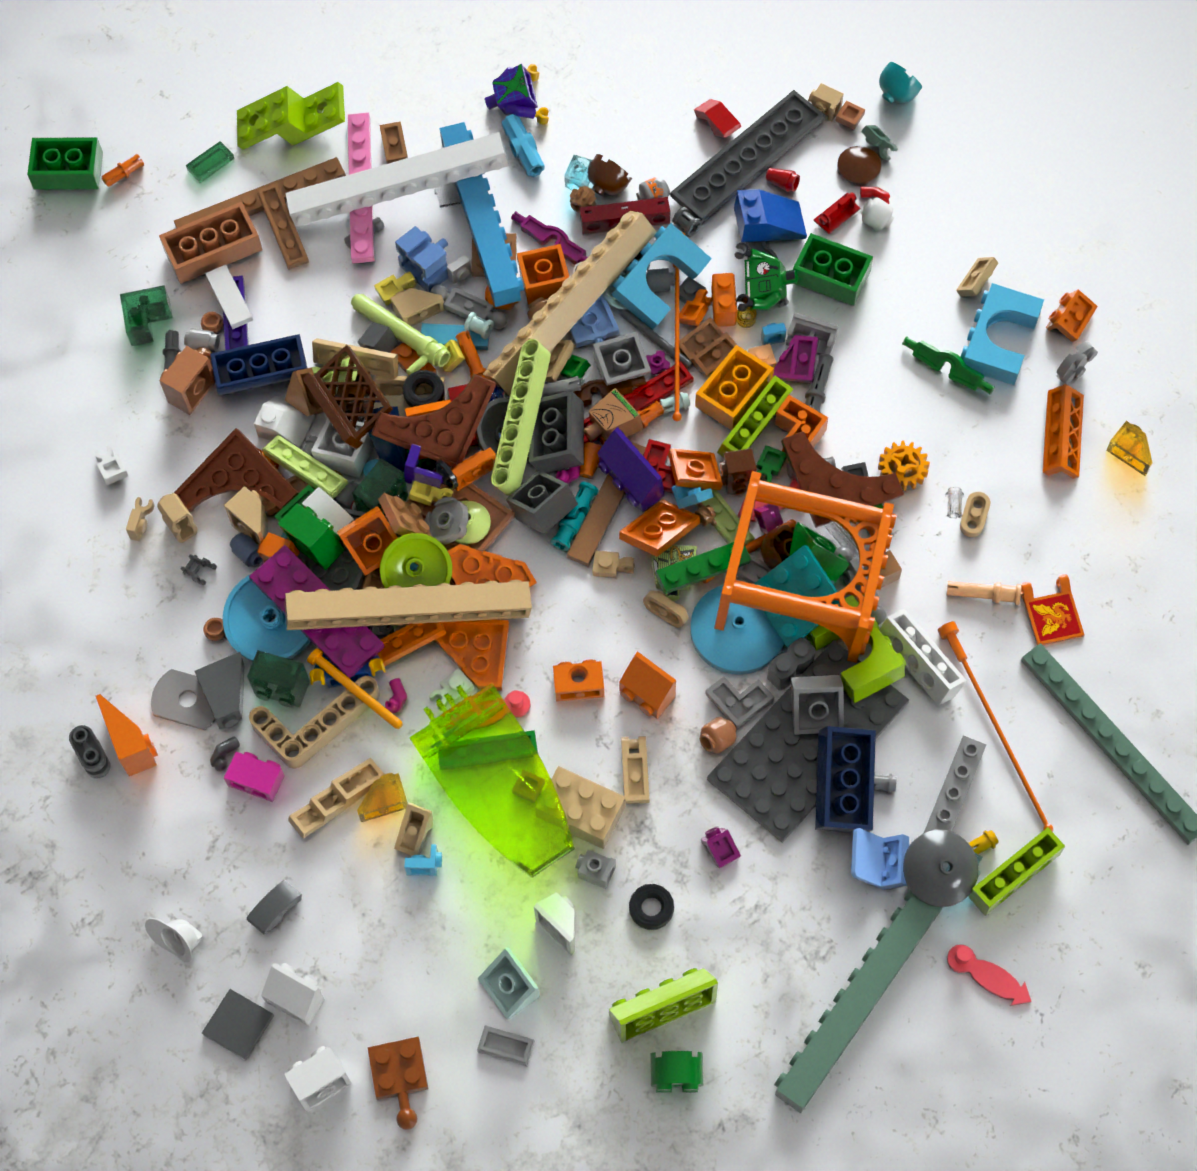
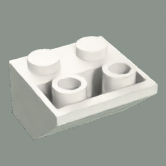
M274 962L263 988L262 998L268 1004L309 1026L325 1000L321 994V989L317 986L318 983L306 975L304 978L299 977L295 974L296 970L285 963L280 966Z

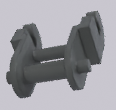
M190 554V561L186 567L182 566L180 569L184 575H190L193 581L204 586L206 581L200 580L196 574L202 566H208L215 570L217 565L215 563L211 564L204 557L201 560L197 558V555L193 556ZM194 563L199 564L195 571L190 570Z

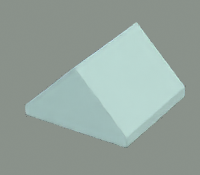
M509 947L505 948L478 977V980L506 1019H510L540 997L538 987Z

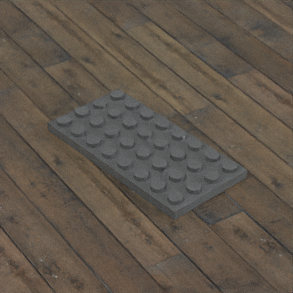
M833 640L800 677L840 675L841 677V672L861 661L859 659L857 663L847 661L848 650ZM888 685L854 704L843 689L844 728L876 730L877 739L909 703V699L892 685ZM791 686L707 776V781L782 843L814 809L817 791L819 733L794 735Z

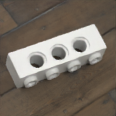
M905 609L888 616L881 626L880 632L883 636L889 637L895 652L900 653L904 657L906 662L905 668L938 706L954 698L966 682V679Z

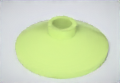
M461 501L468 507V517L471 519L466 526V535L461 539H456L455 542L474 544L482 540L489 532L491 526L490 515L487 509L480 503Z

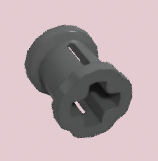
M686 207L680 208L672 219L675 225L679 224L686 230L685 233L688 236L696 233L702 224V221L699 218H694Z

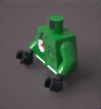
M743 242L736 245V248L742 249L743 253L736 252L734 254L737 259L747 257V260H744L746 294H740L737 297L736 302L744 303L739 304L738 310L744 312L748 307L752 310H769L780 299L787 296L786 285L798 283L797 271H786L785 266L778 258L755 249L749 250L747 244Z

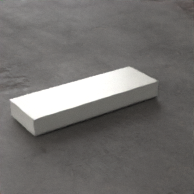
M224 265L205 273L232 329L253 321L252 315L227 266Z

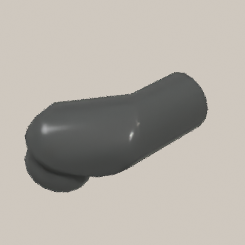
M235 736L215 747L210 763L217 771H222L227 767L226 754L240 747V743Z

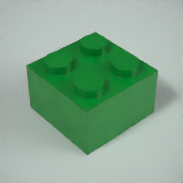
M296 503L278 522V525L300 552L326 571L345 550L340 543L342 539L333 531L334 527L324 518L322 520L318 519V515L310 507L303 508Z

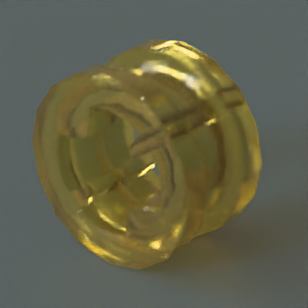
M749 307L744 312L737 310L738 325L743 328L752 327L756 322V310H752ZM746 314L747 316L748 314H750V319H747V317L743 319L742 315Z

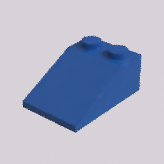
M760 189L737 190L734 212L741 242L807 239L798 201Z

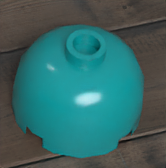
M892 61L883 68L879 77V87L883 91L882 97L889 103H893V101L908 103L919 94L923 86L914 75L910 77L905 73L907 71L905 68Z

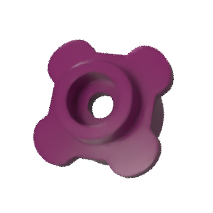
M658 350L656 354L646 355L651 374H660L670 368V362L665 359L663 351Z

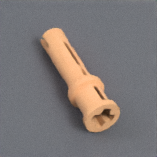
M948 581L947 596L992 599V602L995 603L1003 601L1014 602L1015 605H1019L1021 584L1010 586L1001 585V582L994 583V585Z

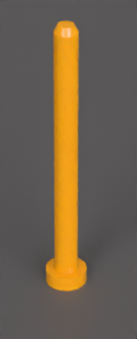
M319 648L311 652L307 662L321 667L395 729H400L403 726L399 718L322 656L323 652Z

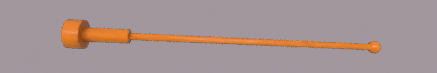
M673 264L675 268V413L672 418L674 421H680L682 415L679 413V268Z
M952 621L942 625L937 631L941 639L948 640L959 662H962L1044 825L1043 830L1048 827L1053 832V826L1048 823L966 661L967 656L956 636L959 632L956 623Z

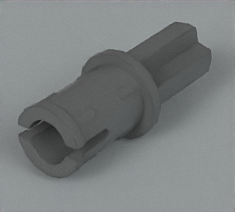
M168 330L165 334V348L162 351L165 356L164 370L172 365L175 356L181 352L179 349L178 331Z

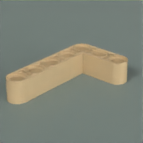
M371 676L359 678L355 683L363 690L368 687L373 688V691L368 694L378 701L380 692L376 680ZM346 689L294 735L264 706L253 708L249 714V720L258 736L288 767L295 769L303 766L366 712L369 707ZM348 703L355 704L352 709H344V706ZM262 717L267 718L263 724L256 723ZM336 719L333 725H325L327 720ZM276 734H283L280 740H272ZM310 735L318 736L314 741H307ZM291 751H299L296 757H288Z

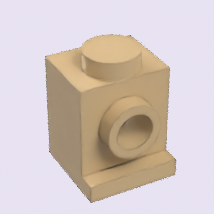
M820 83L816 90L813 89L811 91L808 101L827 115L828 120L832 122L842 107L844 93Z

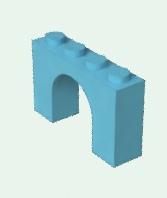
M672 223L666 228L661 226L654 236L656 238L652 245L649 242L640 252L643 256L639 261L634 259L627 267L629 273L625 278L621 275L613 284V287L616 289L611 293L615 299L651 329H654L662 321L671 308L655 295L647 284L646 270L649 263L656 260L671 262L688 277L695 279L712 259Z
M992 283L990 290H985L981 299V304H984L983 309H978L974 318V322H977L976 328L971 327L967 337V340L970 341L969 347L964 346L960 357L964 360L965 364L986 377L1015 385L1025 355L998 347L989 339L986 330L992 324L1003 321L1035 329L1045 299Z

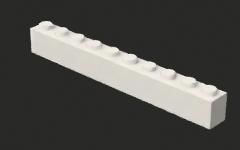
M497 132L285 194L290 216L297 227L321 219H328L339 214L349 213L356 209L370 207L381 202L391 201L402 196L412 195L423 190L433 189L444 184L454 183L472 176L475 177L493 170H500L509 165L500 133Z

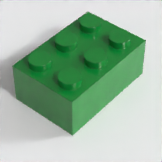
M98 137L32 138L27 175L33 189H99L103 151Z
M810 233L793 267V270H796L798 274V283L795 284L854 306L871 272L873 256Z

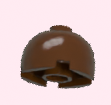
M596 154L590 163L587 174L589 181L594 185L592 190L600 196H603L604 193L612 196L623 192L633 178L627 177L629 173L614 161L608 159L605 162L601 160L603 155Z
M788 525L779 526L769 531L763 539L761 556L764 563L770 569H774L790 556L795 527L791 528Z

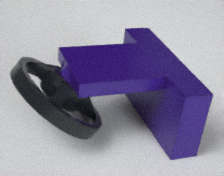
M412 444L405 464L403 482L412 484L413 481H417L437 488L444 484L451 490L458 487L455 475L448 465L440 459L434 463L436 472L417 467L421 446Z

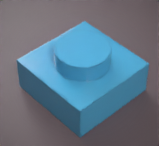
M771 323L762 327L761 341L763 345L785 342L786 327L784 323Z

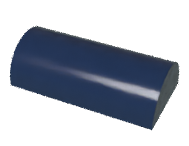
M300 334L210 354L219 396L289 381L294 371L308 368Z

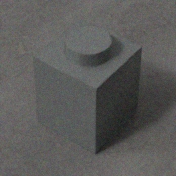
M375 322L369 326L358 340L360 347L388 353L398 343L390 327Z

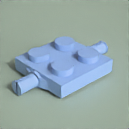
M603 295L594 302L569 330L576 348L599 343L606 338L619 334L618 325Z

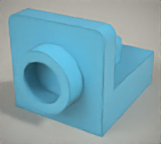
M676 485L672 487L679 509L714 497L711 488L701 491L700 487L695 489Z
M431 844L430 858L424 855H413L411 858H405L404 868L406 875L437 876V867H442V852H438L436 844Z

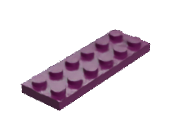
M286 545L249 576V579L284 615L285 593L295 590L315 592L319 589H327L331 591ZM367 626L300 630L348 678L357 673L385 647L384 643Z

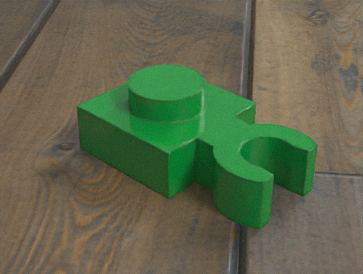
M765 445L756 465V468L760 469L757 472L761 473V478H765L766 482H772L771 474L779 475L787 458L786 453Z

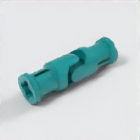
M581 481L575 496L578 505L560 520V528L555 537L550 540V543L561 551H568L570 549V542L573 536L581 528L590 510V503L599 492L597 487L589 482Z

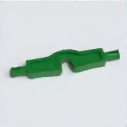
M908 336L904 338L902 345L913 350L912 355L932 369L939 371L946 362H949L951 369L948 376L951 380L961 383L974 391L979 388L989 395L994 391L995 386L984 381L985 376L967 366L958 354L949 350H939L923 340L916 342Z

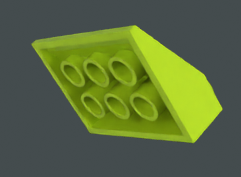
M693 968L682 974L683 977L677 980H673V978L664 980L659 984L660 987L650 991L647 988L636 993V997L628 1001L620 999L614 1002L612 1008L609 1009V1016L621 1043L715 1003L718 989L717 979L704 968L700 970Z

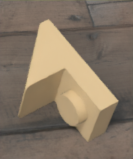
M409 802L394 849L411 856L420 855L426 833L433 827L432 811Z

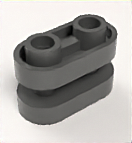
M85 725L72 729L69 734V742L88 775L92 778H102L107 775L110 770V761L92 729Z

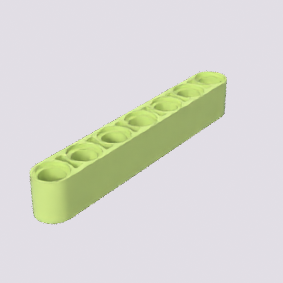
M536 339L527 340L521 348L491 475L492 484L508 496L515 492L522 483L550 362V352Z

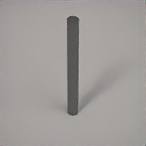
M625 309L622 312L621 316L675 360V348L629 310ZM679 352V362L681 361L686 369L690 370L693 362Z

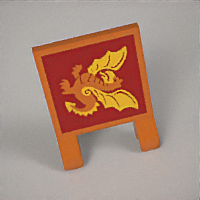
M1067 574L1058 576L1056 585L1060 593L1034 598L1031 583L1025 582L1021 584V597L1025 603L1037 645L1040 643L1042 645L1084 637L1085 635Z

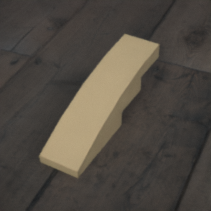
M369 758L331 781L329 788L310 798L309 804L291 814L288 821L304 839L358 801L380 783L386 775Z

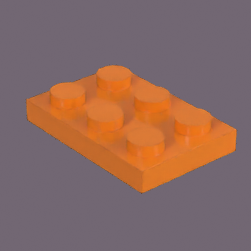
M662 499L619 531V539L658 557L700 524V516L686 509H679L677 505Z

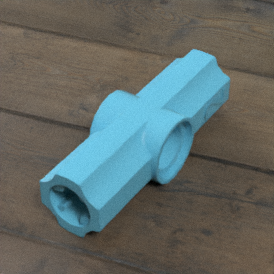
M514 114L506 116L501 123L509 139L514 157L516 159L519 158L528 176L535 177L540 175L545 170V165L537 152V146L530 132L527 133L520 117Z

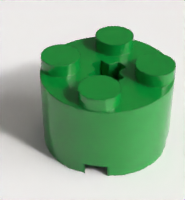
M662 1051L661 1057H656V1052L650 1053L651 1087H656V1093H671L672 1088H682L683 1093L698 1092L699 1087L703 1086V1053L698 1052L697 1057H692V1051Z

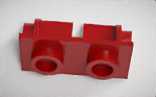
M853 192L850 194L846 193L814 218L813 221L826 233L830 234L861 209L855 203L856 195Z

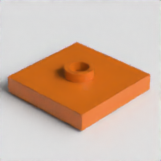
M682 449L669 450L668 457L676 486L721 490L723 483L714 453Z

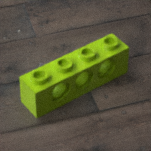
M774 376L723 441L717 453L724 458L725 452L749 449L775 416L776 411L787 396L791 394L793 388L777 376Z
M1047 827L974 886L968 897L986 916L1059 857L1065 845Z

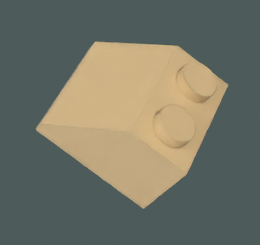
M244 486L224 507L231 525L238 532L250 536L260 545L261 541L268 534V519L265 507L262 504L263 498L255 490L251 492Z

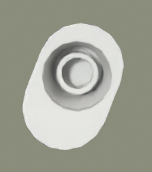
M150 918L145 922L146 932L156 944L175 954L182 961L189 962L192 959L191 951L201 941L202 934L183 919H177L168 924L156 918Z

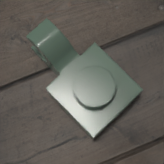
M866 125L862 129L861 133L866 137L867 143L873 147L878 146L880 157L884 160H890L891 157L887 154V150L890 148L891 151H897V146L891 143L890 139L876 125Z

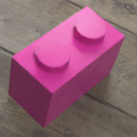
M235 752L224 780L229 787L273 802L285 775L280 768L281 766L274 761L267 760L264 762L258 760V757L252 753L244 752L242 754Z

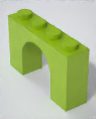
M853 595L845 598L848 605L852 607L859 605V602H857ZM874 620L873 629L868 641V645L872 649L871 654L864 661L841 672L843 689L854 704L905 677L906 662L904 657L900 653L895 652L889 637L882 635L876 620ZM820 625L805 636L816 651L830 644L833 640L841 639L834 632Z

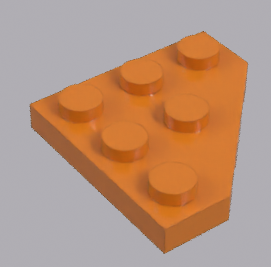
M462 544L448 550L452 561L451 580L454 585H460L464 582L484 584L488 581L507 583L511 580H521L522 582L529 581L530 588L537 583L528 566L523 561L512 560L491 552L469 548V546Z
M509 620L442 622L447 634L435 639V642L477 689L502 691Z

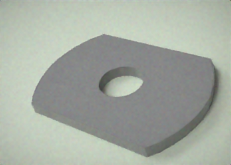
M170 669L155 685L151 697V708L155 717L206 730L216 721L195 675ZM185 692H193L197 697L195 704L190 707H183L179 703L181 695Z

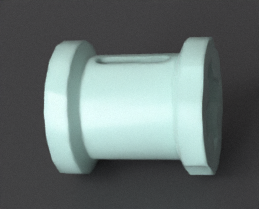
M471 312L465 322L464 329L465 331H473L480 334L481 338L486 340L492 332L494 321L490 319L487 321L478 317L476 313Z

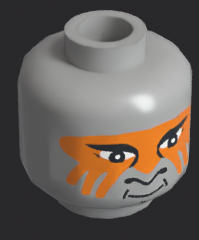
M653 177L641 182L638 187L639 192L636 193L637 200L668 197L671 195L667 182L659 177Z

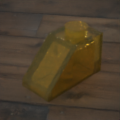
M1126 420L1110 440L1106 451L1146 476L1153 463L1146 433L1139 426L1131 424Z
M399 773L384 774L380 779L373 782L357 810L361 822L406 809L408 803Z

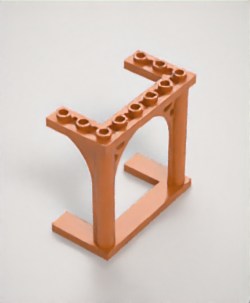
M752 471L721 593L714 629L724 631L730 603L739 604L823 626L834 632L845 642L848 648L847 661L857 663L859 654L864 655L874 625L875 618L870 616L872 610L876 611L879 597L875 596L876 589L881 590L884 576L879 574L880 569L885 570L888 555L884 553L886 549L890 548L891 533L897 515L892 514L894 504L885 502L883 509L762 481L760 480L761 473ZM755 501L822 516L842 526L853 538L859 553V568L853 580L839 592L823 597L801 596L736 580ZM850 522L854 523L856 527H852ZM866 528L871 537L861 538L858 535L859 531ZM864 545H870L869 551L864 549ZM866 566L868 570H863L862 567ZM856 585H861L860 592L855 589ZM847 594L855 596L859 605L857 607L848 605L844 596ZM834 600L839 601V604H831V603H832Z

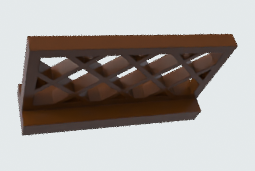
M348 345L343 347L316 374L308 373L303 378L308 389L342 440L356 450L363 444L361 438L374 427L380 411L389 414L393 410ZM349 355L348 367H341L342 359ZM333 371L332 381L325 382L323 377L328 372ZM340 371H347L345 382H338ZM353 371H360L359 382H351ZM336 387H344L342 398L335 397ZM350 387H357L355 398H348ZM364 387H371L369 398H362ZM347 402H354L352 413L345 412ZM361 402L368 403L366 413H359ZM374 403H381L384 407L377 414H372ZM365 418L364 425L357 430V419Z

